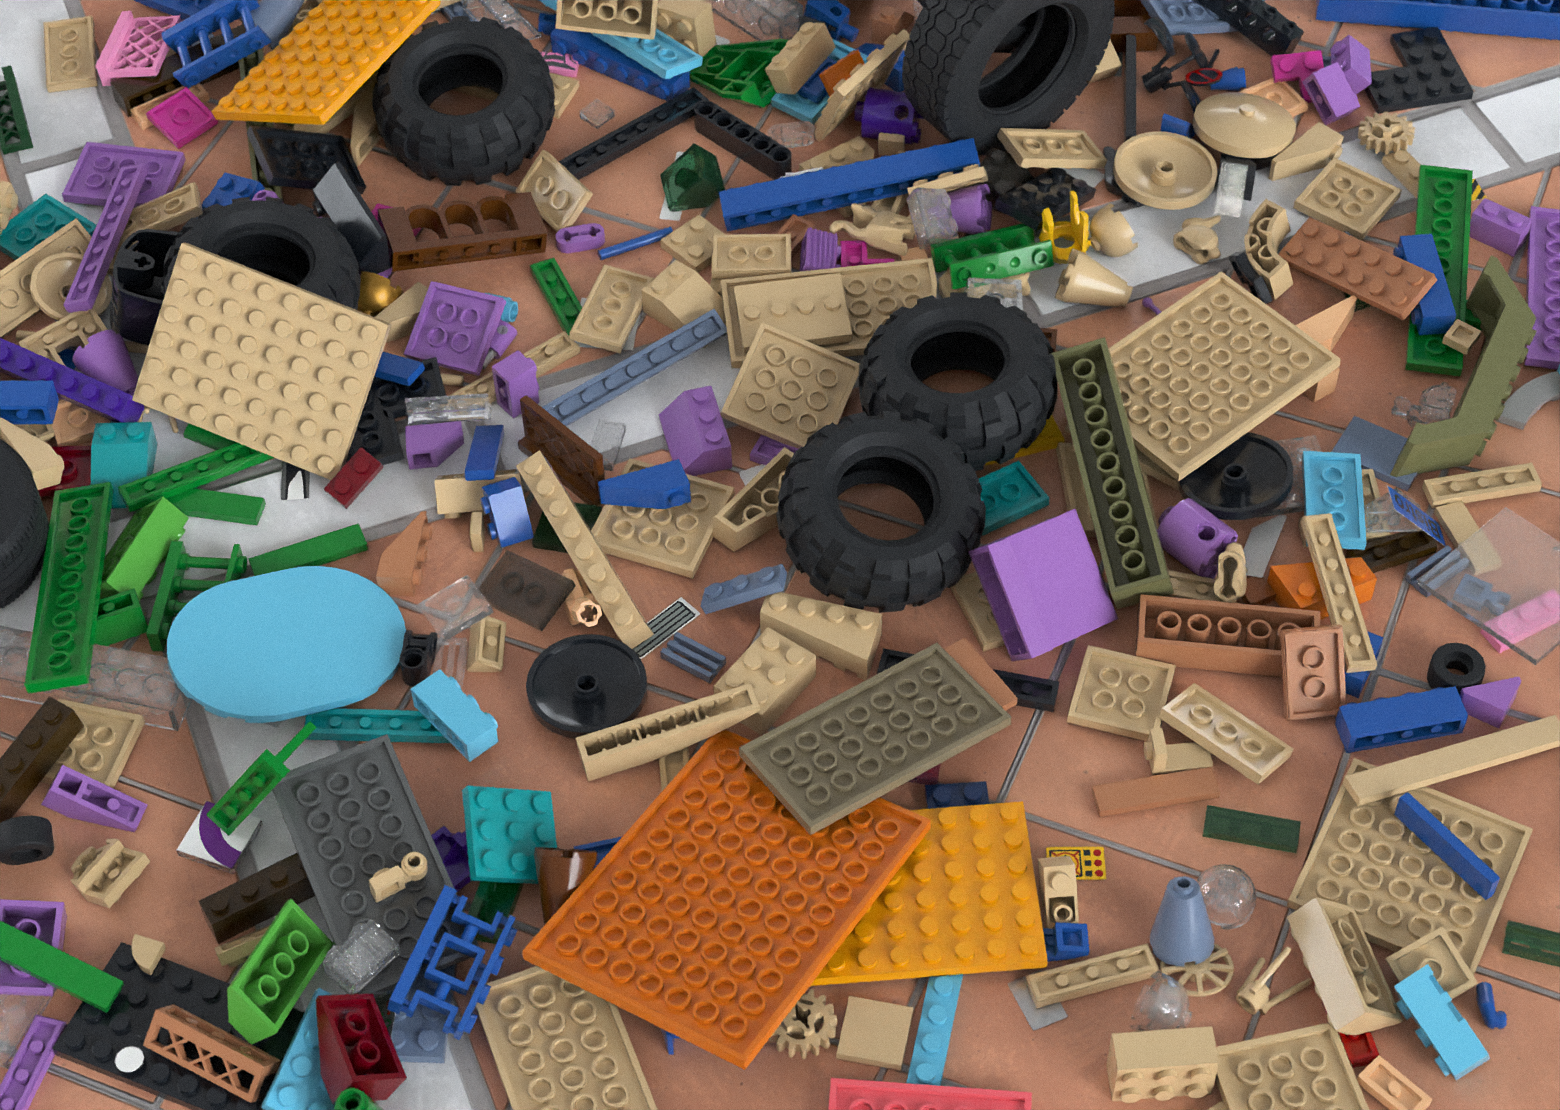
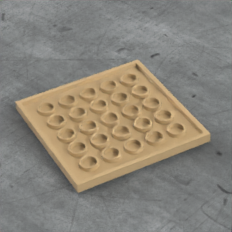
M1354 758L1346 776L1377 766ZM1342 784L1292 890L1286 907L1298 910L1315 897L1351 906L1356 912L1367 940L1394 952L1401 950L1443 926L1474 976L1533 829L1427 786L1407 791L1500 877L1494 895L1485 900L1394 815L1399 797L1406 792L1358 806Z

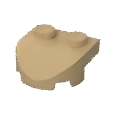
M114 838L107 839V845L95 849L93 846L87 848L78 856L71 867L74 873L71 882L87 901L110 908L121 898L122 893L141 875L143 869L150 863V860L144 853L125 848L119 839Z

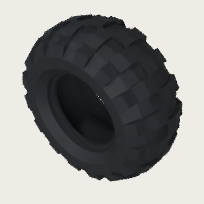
M468 16L452 17V22L439 24L435 20L422 25L423 29L417 35L411 34L381 65L377 74L378 83H375L373 88L372 106L379 135L384 139L386 148L400 163L402 162L406 167H409L418 176L429 181L438 177L445 185L461 186L462 181L475 180L476 185L492 182V176L502 172L508 176L520 169L519 166L522 164L523 158L531 159L539 150L545 139L546 132L550 130L555 113L553 80L550 76L549 66L542 54L537 49H534L530 41L522 33L511 26L504 29L501 24H498V20L483 17L479 22L470 21ZM459 87H484L499 94L487 107L466 115H448L430 108V105L440 95Z
M249 197L232 199V204L226 206L216 203L203 209V214L199 215L198 218H190L173 241V246H170L166 254L163 266L164 297L181 243L186 242L264 274L286 278L295 283L297 287L358 310L361 277L359 275V264L350 244H348L346 237L342 236L341 232L337 230V226L327 217L317 218L314 214V209L300 203L292 206L284 204L283 199L266 197V201H251Z
M950 292V297L936 299L934 295L917 299V304L914 307L906 308L902 306L890 314V319L885 322V325H879L864 350V356L859 365V395L862 411L866 412L868 417L878 416L883 411L901 413V419L916 423L919 418L934 425L937 435L943 439L950 437L961 448L965 456L964 462L966 464L971 463L975 471L984 470V465L991 461L1003 464L1015 458V454L1019 452L1020 448L1027 449L1036 440L1046 425V419H1049L1054 411L1057 401L1058 381L1055 358L1053 354H1050L1053 353V349L1037 323H1033L1027 317L1026 312L1015 305L1007 308L1000 303L999 298L983 295L981 298L967 297V292ZM949 370L976 371L994 380L979 390L965 393L942 392L922 383L934 374Z
M883 411L878 416L869 417L866 412L848 415L840 419L838 425L832 422L808 437L805 446L795 451L786 467L778 495L777 511L779 534L782 539L786 540V552L801 574L805 572L808 574L810 584L827 597L833 594L845 600L844 606L861 610L864 609V606L879 608V613L902 611L909 604H912L914 607L924 605L940 597L945 588L955 586L967 572L972 561L968 551L978 548L981 543L980 540L985 527L986 515L984 501L980 499L982 487L974 467L972 468L971 463L966 464L964 462L965 456L961 448L950 437L943 439L937 435L934 425L919 418L916 423L900 418L901 413ZM864 483H881L895 487L908 495L916 503L921 511L925 526L916 534L899 540H881L869 537L858 531L846 520L839 507L838 496L847 489Z

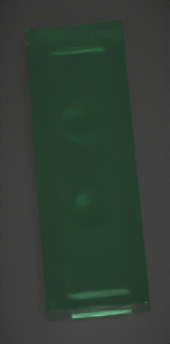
M1207 805L1202 837L1296 853L1301 821Z

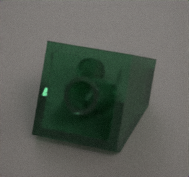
M695 143L660 174L668 209L671 212L709 207L716 199L720 198L719 192L725 191L716 155Z

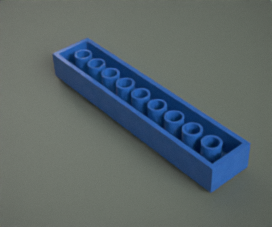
M1316 0V20L1421 29L1438 27L1439 30L1450 32L1457 31L1474 34L1560 40V0Z

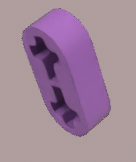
M596 223L563 228L555 236L556 247L562 253L600 248L605 243L604 228Z

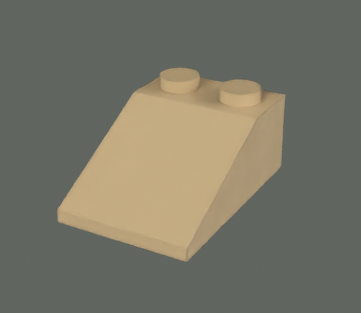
M678 260L670 264L641 290L643 312L674 331L712 309L716 310L726 326L722 297L695 270Z

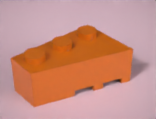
M1361 557L1345 559L1358 603L1362 604L1371 600L1377 577ZM1313 562L1270 566L1267 582L1276 593L1275 601L1279 607L1320 611V620L1329 617Z

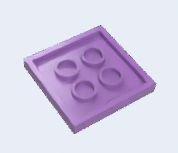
M431 281L404 355L416 361L436 357L441 367L479 376L506 301L502 297Z

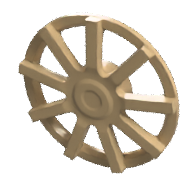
M1214 943L1213 951L1215 953L1211 954L1202 963L1195 965V961L1185 962V966L1166 967V963L1161 960L1160 971L1165 982L1177 992L1189 996L1203 997L1220 992L1230 983L1233 977L1234 965L1228 950ZM1222 957L1227 965L1212 964L1211 962ZM1183 971L1184 975L1175 984L1168 977L1171 973ZM1210 971L1227 972V977L1223 982ZM1208 978L1217 986L1214 989L1203 991L1202 982ZM1188 980L1196 982L1197 991L1186 990L1182 986Z

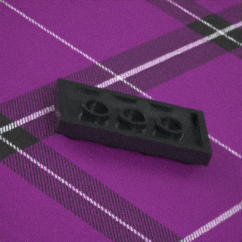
M1051 168L997 198L995 208L1038 231L1043 225V209L1049 207L1053 221L1070 212V191L1077 193L1079 207L1094 198L1096 189L1089 186L1084 180L1067 174L1061 168Z

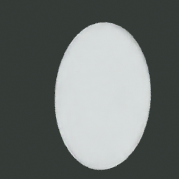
M126 1047L117 1054L115 1064L120 1071L132 1072L142 1065L144 1056L139 1048Z

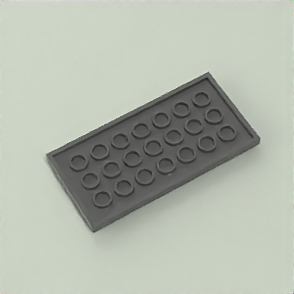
M388 734L292 769L272 790L354 994L373 993L374 997L395 989L444 886L446 885L454 889ZM419 852L423 854L427 860V874L420 880L405 883L404 889L376 903L370 892L369 879L383 868L391 869L396 865L401 868L402 859L408 853ZM450 907L434 942L439 944L444 932L458 938L461 937L465 927L451 921L455 908ZM474 938L472 944L479 947L476 938ZM446 946L435 969L440 971L471 957ZM423 964L416 980L424 977L428 967L427 964Z

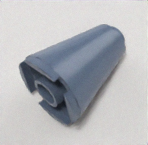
M261 0L259 2L260 7L250 11L255 27L259 26L271 39L272 43L268 46L269 48L274 50L279 45V41L286 37L305 0Z
M1186 876L1176 877L1169 881L1149 938L1153 953L1167 964L1185 966V962L1195 961L1196 965L1210 957L1214 949V934L1200 885L1196 880Z

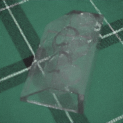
M463 0L462 9L476 22H479L483 17L498 20V24H501L504 29L511 26L522 33L528 40L542 37V32L538 31V28L510 0Z

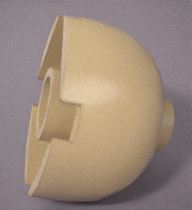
M1109 203L1095 213L1091 219L1089 231L1092 237L1088 240L1091 241V246L1096 252L1101 250L1107 256L1122 257L1138 248V242L1132 243L1131 238L1135 236L1133 230L1120 211L1114 213L1111 210L1114 205Z

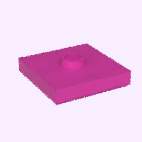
M187 87L146 112L147 119L177 149H180L218 124V120L215 119L213 113Z

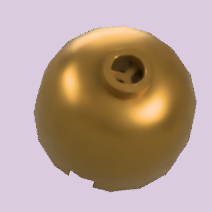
M362 272L360 276L358 311L375 317L404 292L399 285H397L396 289L390 286L391 280L384 276L371 272Z

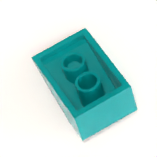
M151 422L95 423L91 445L90 481L91 485L111 482L114 490L111 509L127 508L119 495V486L153 474L158 443Z

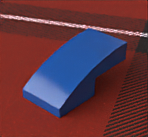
M1055 922L1053 929L1043 928L1048 962L1089 955L1087 924Z

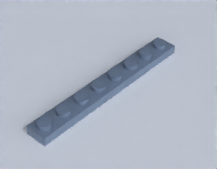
M712 309L544 405L542 408L562 424L568 426L726 335L727 328L716 310Z

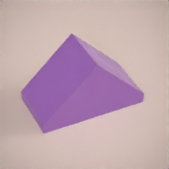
M1514 677L1462 688L1460 698L1467 714L1496 728H1500L1516 698L1521 679L1520 677Z

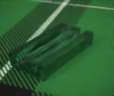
M1508 920L1502 953L1560 967V955L1542 951L1544 949L1560 953V933ZM1511 941H1512V942H1516V943H1520V944H1524V945H1528L1530 948L1524 947V946H1520V945H1516V944H1512Z

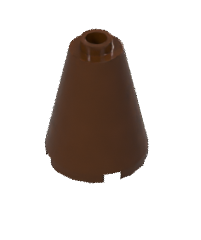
M535 847L534 859L544 925L594 870L598 859L596 851Z

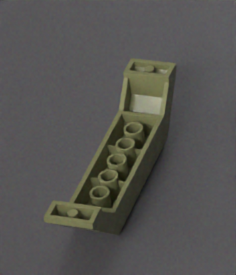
M1492 255L1466 303V308L1471 310L1474 317L1479 318L1481 321L1480 328L1487 339L1455 413L1450 419L1425 425L1416 422L1390 473L1391 476L1400 477L1416 472L1421 474L1469 465L1475 455L1481 456L1487 444V441L1484 439L1490 440L1497 427L1493 420H1499L1505 408L1501 401L1506 402L1513 389L1509 382L1514 383L1521 370L1517 363L1522 364L1529 351L1525 344L1530 345L1536 334V330L1532 329L1536 316L1498 258Z

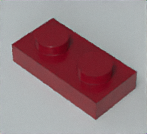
M360 448L326 485L324 491L347 509L384 467L363 448Z

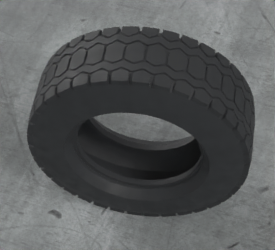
M928 0L926 2L928 7H923L916 19L918 23H914L909 36L911 40L907 41L904 52L906 56L903 57L902 80L905 94L917 113L950 142L974 138L977 154L981 156L1006 152L1007 150L1004 148V145L997 138L1000 128L1047 129L1051 126L1050 122L1054 123L1064 114L1063 110H1068L1077 100L1075 96H1080L1088 85L1086 81L1092 79L1097 70L1096 65H1100L1105 54L1104 49H1107L1111 37L1109 34L1112 33L1114 23V0ZM1036 11L1031 26L1018 47L1000 66L981 78L988 60L1003 38L1020 21Z

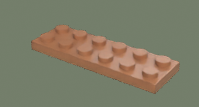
M1311 217L1305 221L1278 254L1288 262L1290 267L1351 296L1354 295L1357 299L1403 321L1437 281L1434 273Z

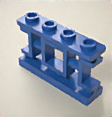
M445 885L389 999L387 1009L397 1014H400L402 1011L406 1013V1016L412 1018L418 1004L448 1016L442 1032L454 1034V1038L460 1041L463 1032L470 1034L478 1015L473 1014L477 1002L483 1005L489 994L491 986L486 983L490 974L497 976L505 958L499 955L503 946L505 945L510 948L518 930L513 928L516 917L510 915L507 918L503 916L504 913L497 911L491 925L463 913L462 911L468 897L455 895L457 890ZM450 907H453L455 911L451 921L465 927L460 938L444 932L438 944L434 941ZM497 928H500L503 931L487 965L481 962L486 950L472 944L477 933L493 939ZM446 946L475 959L464 982L435 969ZM425 963L428 967L424 978L437 983L438 986L433 996L417 989L412 1001H409L407 997ZM472 984L476 986V989L460 1023L454 1020L458 1014L459 1007L445 1002L450 990L466 996Z

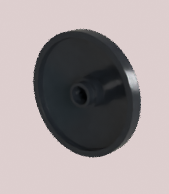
M1247 432L1180 480L1178 487L1184 500L1187 498L1193 499L1218 519H1251L1274 510L1288 497L1293 486V464L1288 453L1278 443L1265 436Z
M597 634L571 636L546 648L533 662L526 681L528 703L532 713L543 726L561 736L576 739L586 734L634 720L641 711L647 696L646 671L639 656L629 646L617 639Z

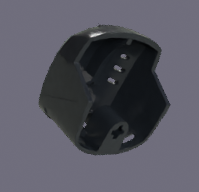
M142 229L130 235L121 245L113 266L112 302H110L109 323L111 329L116 334L119 333L127 340L149 346L164 300V293L161 291L166 254L170 246H173V241L179 232Z

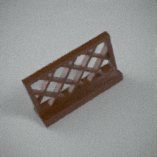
M525 395L520 399L525 437L518 441V449L528 457L540 450L562 484L591 508H596L601 504L598 482L605 480L603 455Z

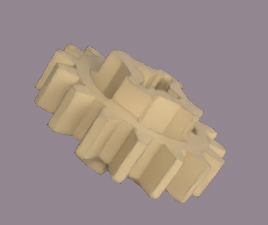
M1384 111L1382 115L1374 113L1373 118L1366 116L1365 121L1360 122L1358 139H1360V145H1366V150L1373 148L1376 154L1381 151L1388 155L1390 151L1395 153L1400 148L1407 150L1408 145L1413 144L1415 127H1412V121H1406V116L1397 117L1398 113L1396 112L1393 115L1388 114L1387 111Z
M810 989L807 995H802L769 1038L770 1042L777 1041V1051L780 1052L787 1048L789 1057L792 1058L795 1052H800L802 1059H806L807 1051H812L817 1056L819 1055L820 1045L827 1049L830 1047L829 1038H835L837 1015H833V1004L825 1005V995L815 998L813 989ZM821 1028V1030L816 1034L815 1030Z

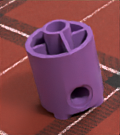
M1190 498L1182 500L1174 507H1168L1158 520L1160 525L1158 534L1162 549L1197 576L1214 579L1218 573L1219 555L1224 553L1228 544L1237 542L1238 534L1235 530Z

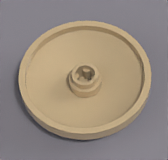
M1229 92L1210 96L1197 105L1193 117V129L1204 143L1225 154L1243 158H1266L1280 154L1292 144L1296 131L1295 121L1285 108L1267 98L1248 93Z
M1147 132L1131 137L1119 147L1115 155L1113 174L1118 186L1132 199L1150 207L1176 210L1195 206L1212 193L1217 178V165L1209 151L1193 139L1171 132Z

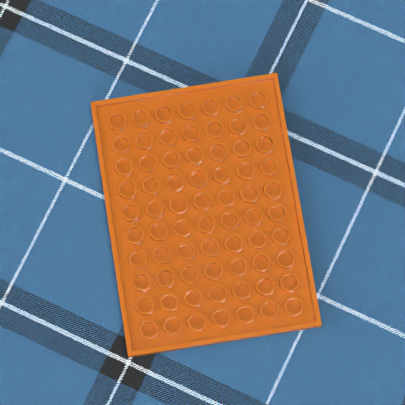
M725 729L709 737L522 950L524 960L745 1070L931 829V820L879 797L810 835L739 756V747L749 743L751 740Z

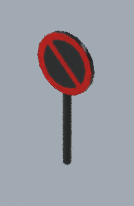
M1215 50L1206 68L1196 69L1187 73L1185 81L1192 86H1208L1219 82L1222 79V72L1212 67L1220 50Z

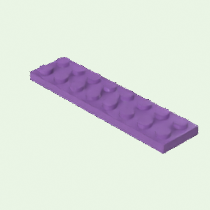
M1531 206L1528 217L1532 219L1528 233L1526 303L1536 316V321L1532 328L1536 330V334L1530 345L1525 344L1529 351L1525 357L1524 365L1558 370L1560 364V210Z

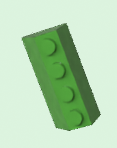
M161 497L135 511L105 556L100 599L135 588L139 600L142 599L144 595L142 592L143 588L155 579L158 574L156 568L167 559L171 541H178L186 531L183 527L189 519L166 498Z
M292 899L286 901L227 989L229 1023L251 1045L277 1033L334 944Z

